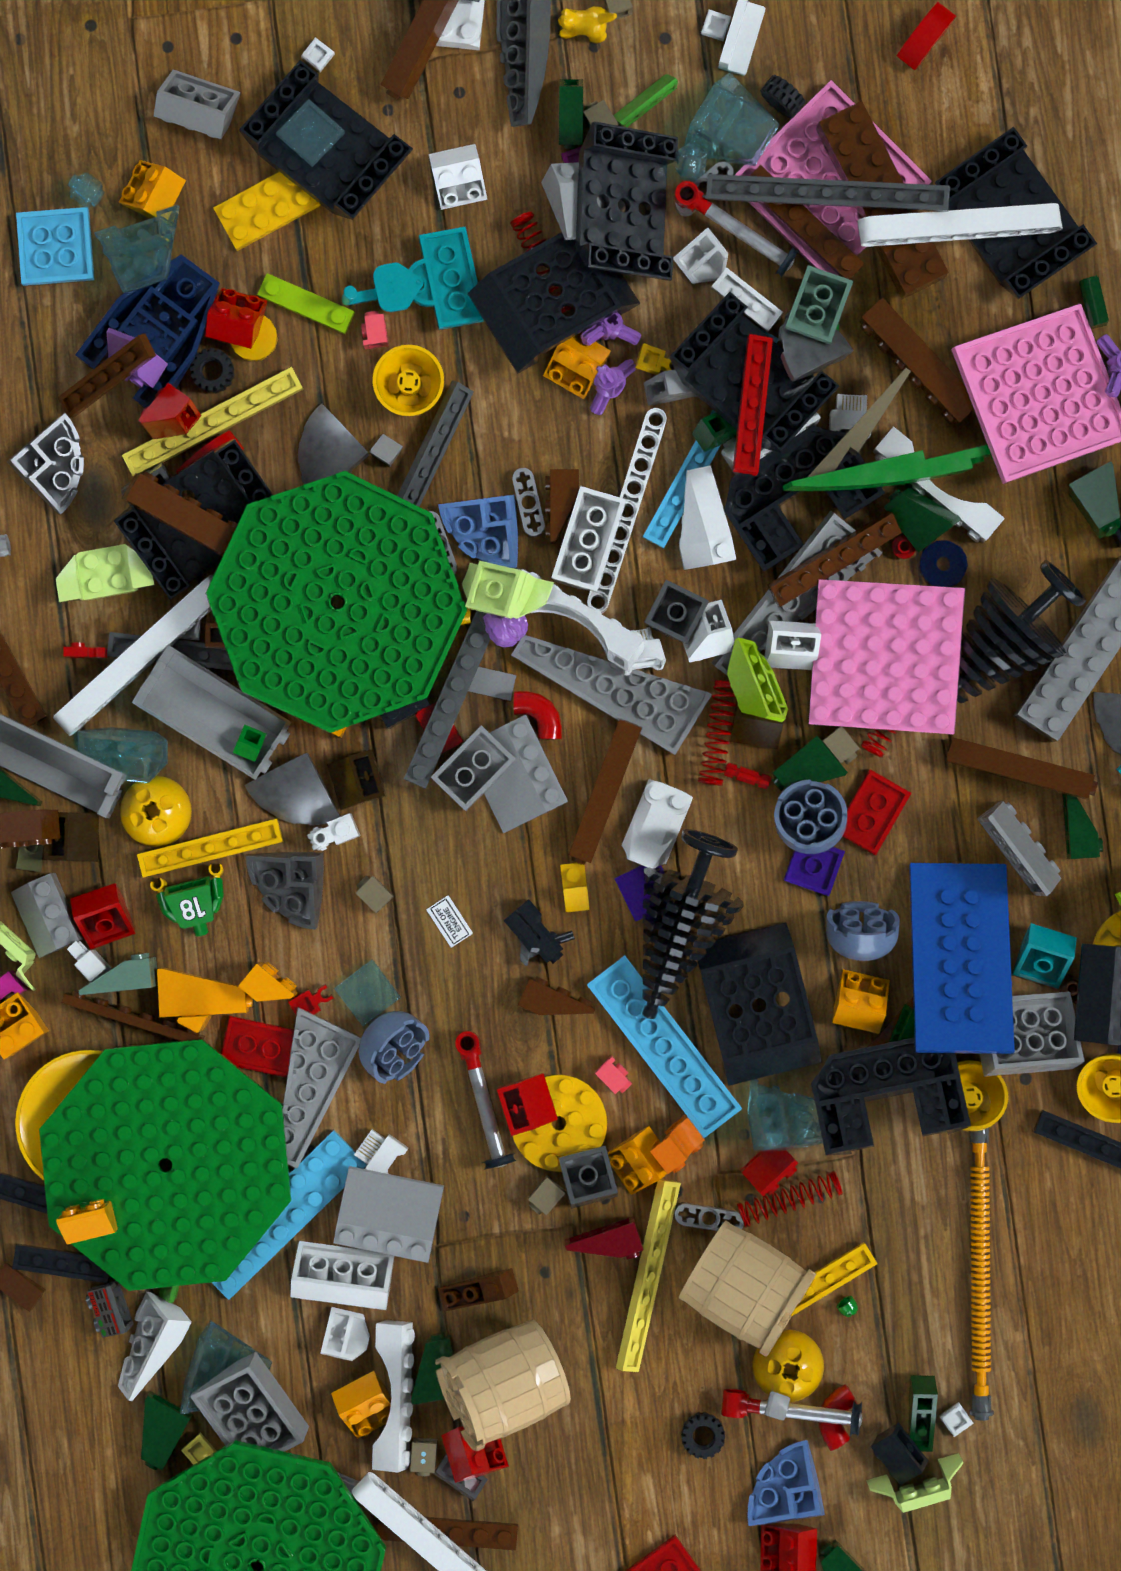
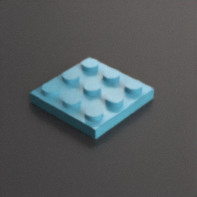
M88 207L16 213L21 284L23 286L94 280Z

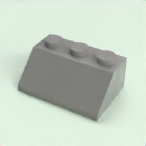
M173 69L157 91L154 117L168 123L172 122L184 126L188 130L207 134L212 138L222 139L230 126L240 92Z
M56 873L47 874L11 892L39 958L67 947L75 941L78 942L84 939L73 919L72 910Z

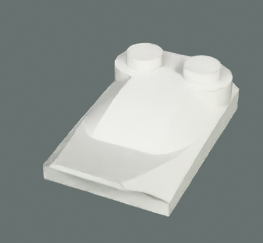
M459 0L436 46L480 50L485 0H480V2Z
M649 779L621 845L626 852L627 859L647 868H656L666 864L693 797L674 787Z

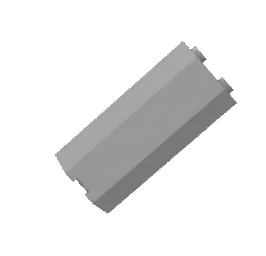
M169 645L132 701L139 708L255 780L260 772L264 774L267 772L272 764L269 758L279 743L284 745L291 734L287 729L292 722L251 696L241 692L235 686ZM244 724L267 733L255 762L233 753Z
M0 714V766L83 805L105 818L111 817L121 796L122 790H120V787L124 783L127 774Z

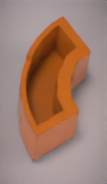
M685 1114L665 1131L667 1136L662 1142H659V1140L655 1141L650 1152L667 1174L672 1171L676 1173L686 1165L684 1162L691 1153L694 1154L703 1147L705 1138Z

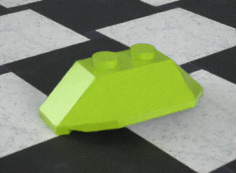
M739 637L736 638L727 676L737 699L739 709L742 713L783 722L786 719L788 707L771 666L766 658L757 650L759 647L756 642Z

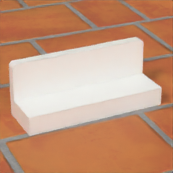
M748 0L737 1L719 61V69L742 76L746 75L766 8L764 6L750 3Z
M727 267L711 287L723 298L729 292L734 294L748 306L744 314L766 332H769L776 321L782 317L783 312Z

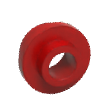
M905 535L898 536L892 543V551L900 559H908L916 551ZM901 543L908 544L909 548L907 551L901 550Z

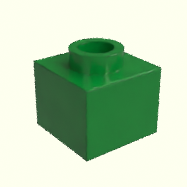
M244 724L233 753L255 762L267 733Z

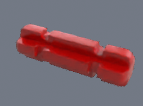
M727 763L724 775L733 778L735 776L737 777L736 780L751 785L756 783L758 787L767 789L770 785L771 776L763 773L759 775L757 771L742 766L738 768L733 763Z

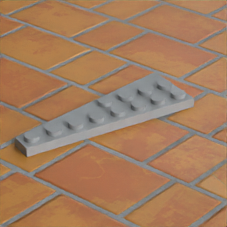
M830 511L779 577L856 530ZM876 548L826 580L847 581L856 572L864 570L867 563L876 556L879 557L883 552ZM818 584L782 607L776 604L770 590H768L733 634L734 641L739 637L756 642L759 652L766 649L769 620L785 622L803 620L817 608ZM732 652L717 655L711 662L726 675Z

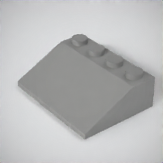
M526 715L490 732L516 758L484 793L503 833L568 802Z
M1004 801L998 802L979 816L977 820L1031 892L1036 896H1048L1061 880L1058 874L1060 872L1059 867L1053 860L1050 862L1044 856V853H1046L1044 847L1038 841L1034 842L1029 836L1032 833L1029 827L1024 822L1020 823L1015 817L1017 812L1009 802L1006 804Z
M1059 992L1012 996L1015 1052L1013 1054L980 1053L984 1077L1069 1070L1079 1066L1085 1061L1081 1042L1074 1040L1075 1013L1071 993Z
M349 1166L333 1243L428 1263L444 1185Z
M257 1352L236 1361L190 1396L225 1446L237 1440L285 1452L303 1443L309 1425Z

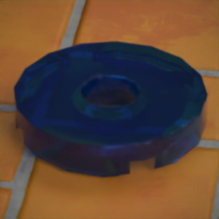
M948 540L936 541L928 545L922 552L919 561L920 573L924 580L931 586L952 587L959 583L968 567L967 556L963 549ZM939 558L948 559L950 562L948 570L942 571L937 567Z

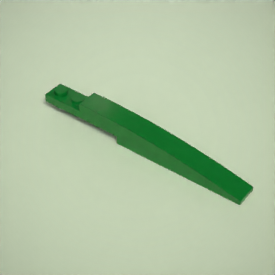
M988 445L925 459L923 450L791 481L783 485L784 491H831L907 484L963 473L972 469L974 464L984 462L985 457L991 456L992 460L993 457Z

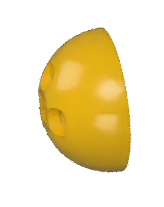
M401 345L387 351L375 366L373 372L375 395L387 410L397 415L416 416L423 414L438 402L443 392V369L437 358L430 351L420 346Z
M150 776L138 780L129 787L121 801L120 817L124 829L135 841L146 846L161 847L175 842L187 830L191 820V803L187 793L177 782L167 777Z
M1107 1053L1093 1058L1083 1067L1077 1080V1093L1084 1108L1094 1117L1110 1123H1121V1054Z
M967 1060L958 1062L971 1123L970 1127L962 1130L980 1131L987 1129L1002 1117L1007 1108L1008 1090L1006 1083L1001 1075L984 1077L982 1063L979 1061Z
M783 1330L767 1357L759 1353V1348L756 1349L752 1362L754 1378L761 1390L768 1396L773 1391L790 1397V1402H795L808 1397L819 1386L824 1373V1360L820 1348L808 1335L796 1330Z

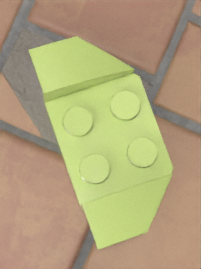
M126 544L78 552L58 575L56 585L59 602L75 599L93 600L136 592L138 588L154 585V579L136 551Z
M479 561L478 565L470 563L462 582L467 598L465 607L509 619L513 617L516 619L546 605L554 582L537 579L522 570Z
M0 921V944L7 950L5 954L14 962L18 960L22 963L16 972V976L32 991H35L36 989L29 983L24 973L33 965L36 953Z
M959 1453L940 1458L938 1462L943 1478L938 1480L936 1477L928 1478L921 1485H905L900 1487V1491L894 1492L887 1474L866 1481L870 1491L892 1497L895 1504L904 1513L949 1500L952 1488L950 1481L963 1465V1461Z

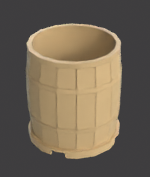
M725 1221L692 1271L680 1293L679 1299L686 1302L703 1317L723 1330L759 1348V1353L767 1357L791 1319V1314L797 1304H800L810 1287L816 1273L810 1269L808 1271L804 1270L792 1261L791 1258L771 1245Z
M529 1320L526 1323L504 1329L470 1346H466L463 1350L449 1358L443 1356L436 1359L435 1362L436 1365L441 1363V1368L436 1370V1374L448 1409L454 1420L460 1418L465 1429L461 1431V1434L474 1451L485 1448V1444L507 1437L545 1419L558 1409L569 1405L571 1400L569 1386L560 1360L549 1338L535 1320Z

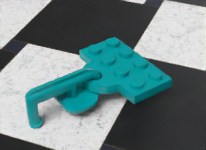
M466 226L419 235L418 239L423 259L416 261L409 269L397 262L380 265L373 274L375 289L357 292L353 286H346L341 299L342 303L346 306L378 300L381 309L390 313L408 309L413 301L423 307H434L438 330L484 322L467 295L478 284Z

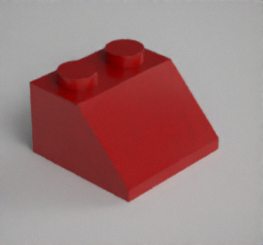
M116 883L70 899L73 919L90 950L136 934L125 900Z

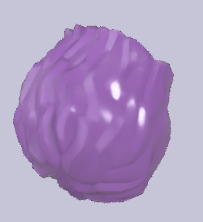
M488 613L483 616L486 626L485 630L497 646L503 648L512 647L527 633L528 622L525 615L517 619L514 617L509 619Z

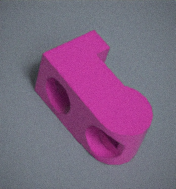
M14 970L8 971L0 978V1004L12 993L16 994L19 992L22 994L28 989L16 976Z

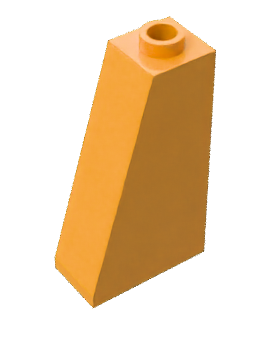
M167 968L157 969L159 1018L249 1012V1007L253 1006V998L238 985Z

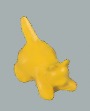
M596 6L586 10L563 9L561 11L562 15L558 19L559 25L563 28L560 30L559 35L565 39L585 35L589 38L590 42L601 43L607 37L605 32L607 23L615 20L617 14L608 13L606 9Z

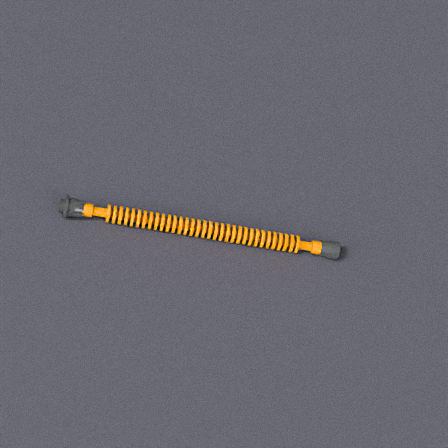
M989 1128L980 1131H970L972 1152L975 1153V1166H970V1170L975 1171L970 1173V1177H975L970 1179V1183H975L970 1185V1189L975 1190L970 1191V1195L975 1196L970 1198L971 1202H975L970 1204V1208H975L970 1210V1214L975 1215L970 1216V1220L975 1221L971 1222L970 1226L975 1228H971L970 1232L974 1233L971 1235V1239L975 1240L971 1241V1246H975L971 1247V1252H976L971 1254V1258H974L971 1260V1264L976 1265L971 1266V1271H976L971 1272V1277H975L971 1279V1283H973L971 1289L976 1290L971 1291V1296H976L971 1298V1302H974L971 1304V1308L974 1309L971 1310V1314L976 1315L971 1316V1320L976 1321L971 1323V1327H974L971 1329V1333L974 1334L971 1335V1339L976 1340L971 1342V1345L975 1346L971 1348V1352H973L971 1358L974 1359L972 1360V1365H976L972 1366V1371L977 1374V1384L974 1385L972 1409L969 1410V1413L974 1416L975 1420L979 1421L989 1420V1416L994 1415V1411L991 1410L989 1385L986 1384V1372L991 1371L989 1366L991 1365V1360H986L991 1359V1354H988L991 1352V1348H989L991 1342L988 1341L991 1340V1336L986 1335L991 1333V1329H988L991 1327V1323L988 1322L991 1321V1317L986 1316L991 1314L990 1310H986L991 1308V1304H988L991 1302V1298L987 1297L991 1296L990 1291H986L990 1290V1285H986L990 1283V1279H988L990 1273L985 1272L990 1271V1266H985L990 1265V1260H986L990 1258V1254L987 1253L990 1252V1248L985 1247L990 1246V1241H985L990 1239V1235H986L990 1233V1229L985 1228L990 1227V1223L985 1222L990 1221V1217L985 1216L990 1214V1210H985L990 1208V1204L985 1203L990 1202V1198L985 1197L990 1195L989 1191H985L990 1189V1185H985L990 1183V1179L985 1178L990 1177V1173L985 1172L989 1171V1166H985L984 1153L987 1152V1143H989Z

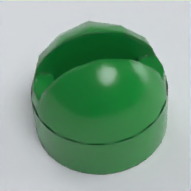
M852 1296L843 1298L836 1306L845 1317H851L858 1311V1305Z

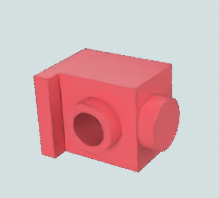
M378 311L366 312L364 316L365 323L361 324L362 336L367 338V340H363L365 350L388 347L384 314H379Z
M611 1055L595 1071V1074L614 1094L618 1091L623 1093L632 1084L626 1077L629 1072L620 1063L615 1066L613 1064L615 1058Z

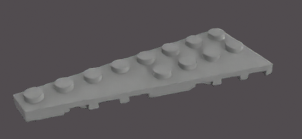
M527 635L521 638L511 654L514 658L619 721L621 718L642 726L640 732L642 736L673 755L679 750L712 695L709 692L639 670H633L630 675H624L623 669L612 662Z

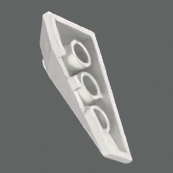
M711 465L687 470L684 512L681 521L682 531L679 540L683 569L687 570L736 560L731 532Z
M146 1292L136 1312L135 1321H138L135 1334L130 1336L129 1342L132 1343L129 1357L127 1356L124 1360L118 1383L119 1389L128 1401L134 1400L180 1345L191 1324V1320L180 1307L168 1303L151 1292Z

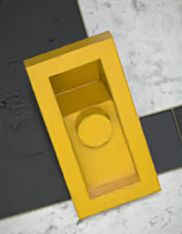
M579 863L560 865L566 912L590 910L585 866Z

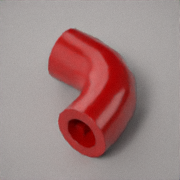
M514 691V715H529L535 718L538 724V739H562L560 714L554 704L539 693Z
M844 1384L824 1400L822 1407L848 1411L853 1408L854 1400L856 1404L858 1403L849 1387ZM819 1422L818 1427L830 1451L838 1449L850 1440V1436L843 1425Z

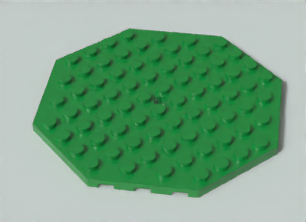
M342 471L247 504L205 593L241 692L328 733L427 698L467 612L453 569H451L444 544L435 525L436 522L433 514L347 471ZM334 595H339L343 598L344 604L342 608L334 609L332 607L331 598Z
M204 1039L106 1048L39 1129L49 1227L62 1236L56 1219L62 1214V1211L66 1210L65 1208L80 1204V1208L89 1205V1202L98 1199H104V1202L111 1201L118 1230L112 1234L72 1243V1245L128 1291L226 1281L292 1200L282 1103L266 1092L252 1078L244 1074L225 1056L217 1052ZM163 1158L170 1159L173 1164L172 1169L167 1172L163 1171L159 1166V1162Z
M235 1440L149 1491L131 1571H256L251 1567V1563L257 1560L263 1565V1569L260 1571H381L386 1545L330 1462Z

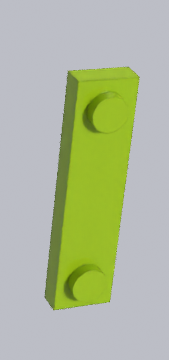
M268 273L257 294L262 299L343 334H346L355 314L351 309Z

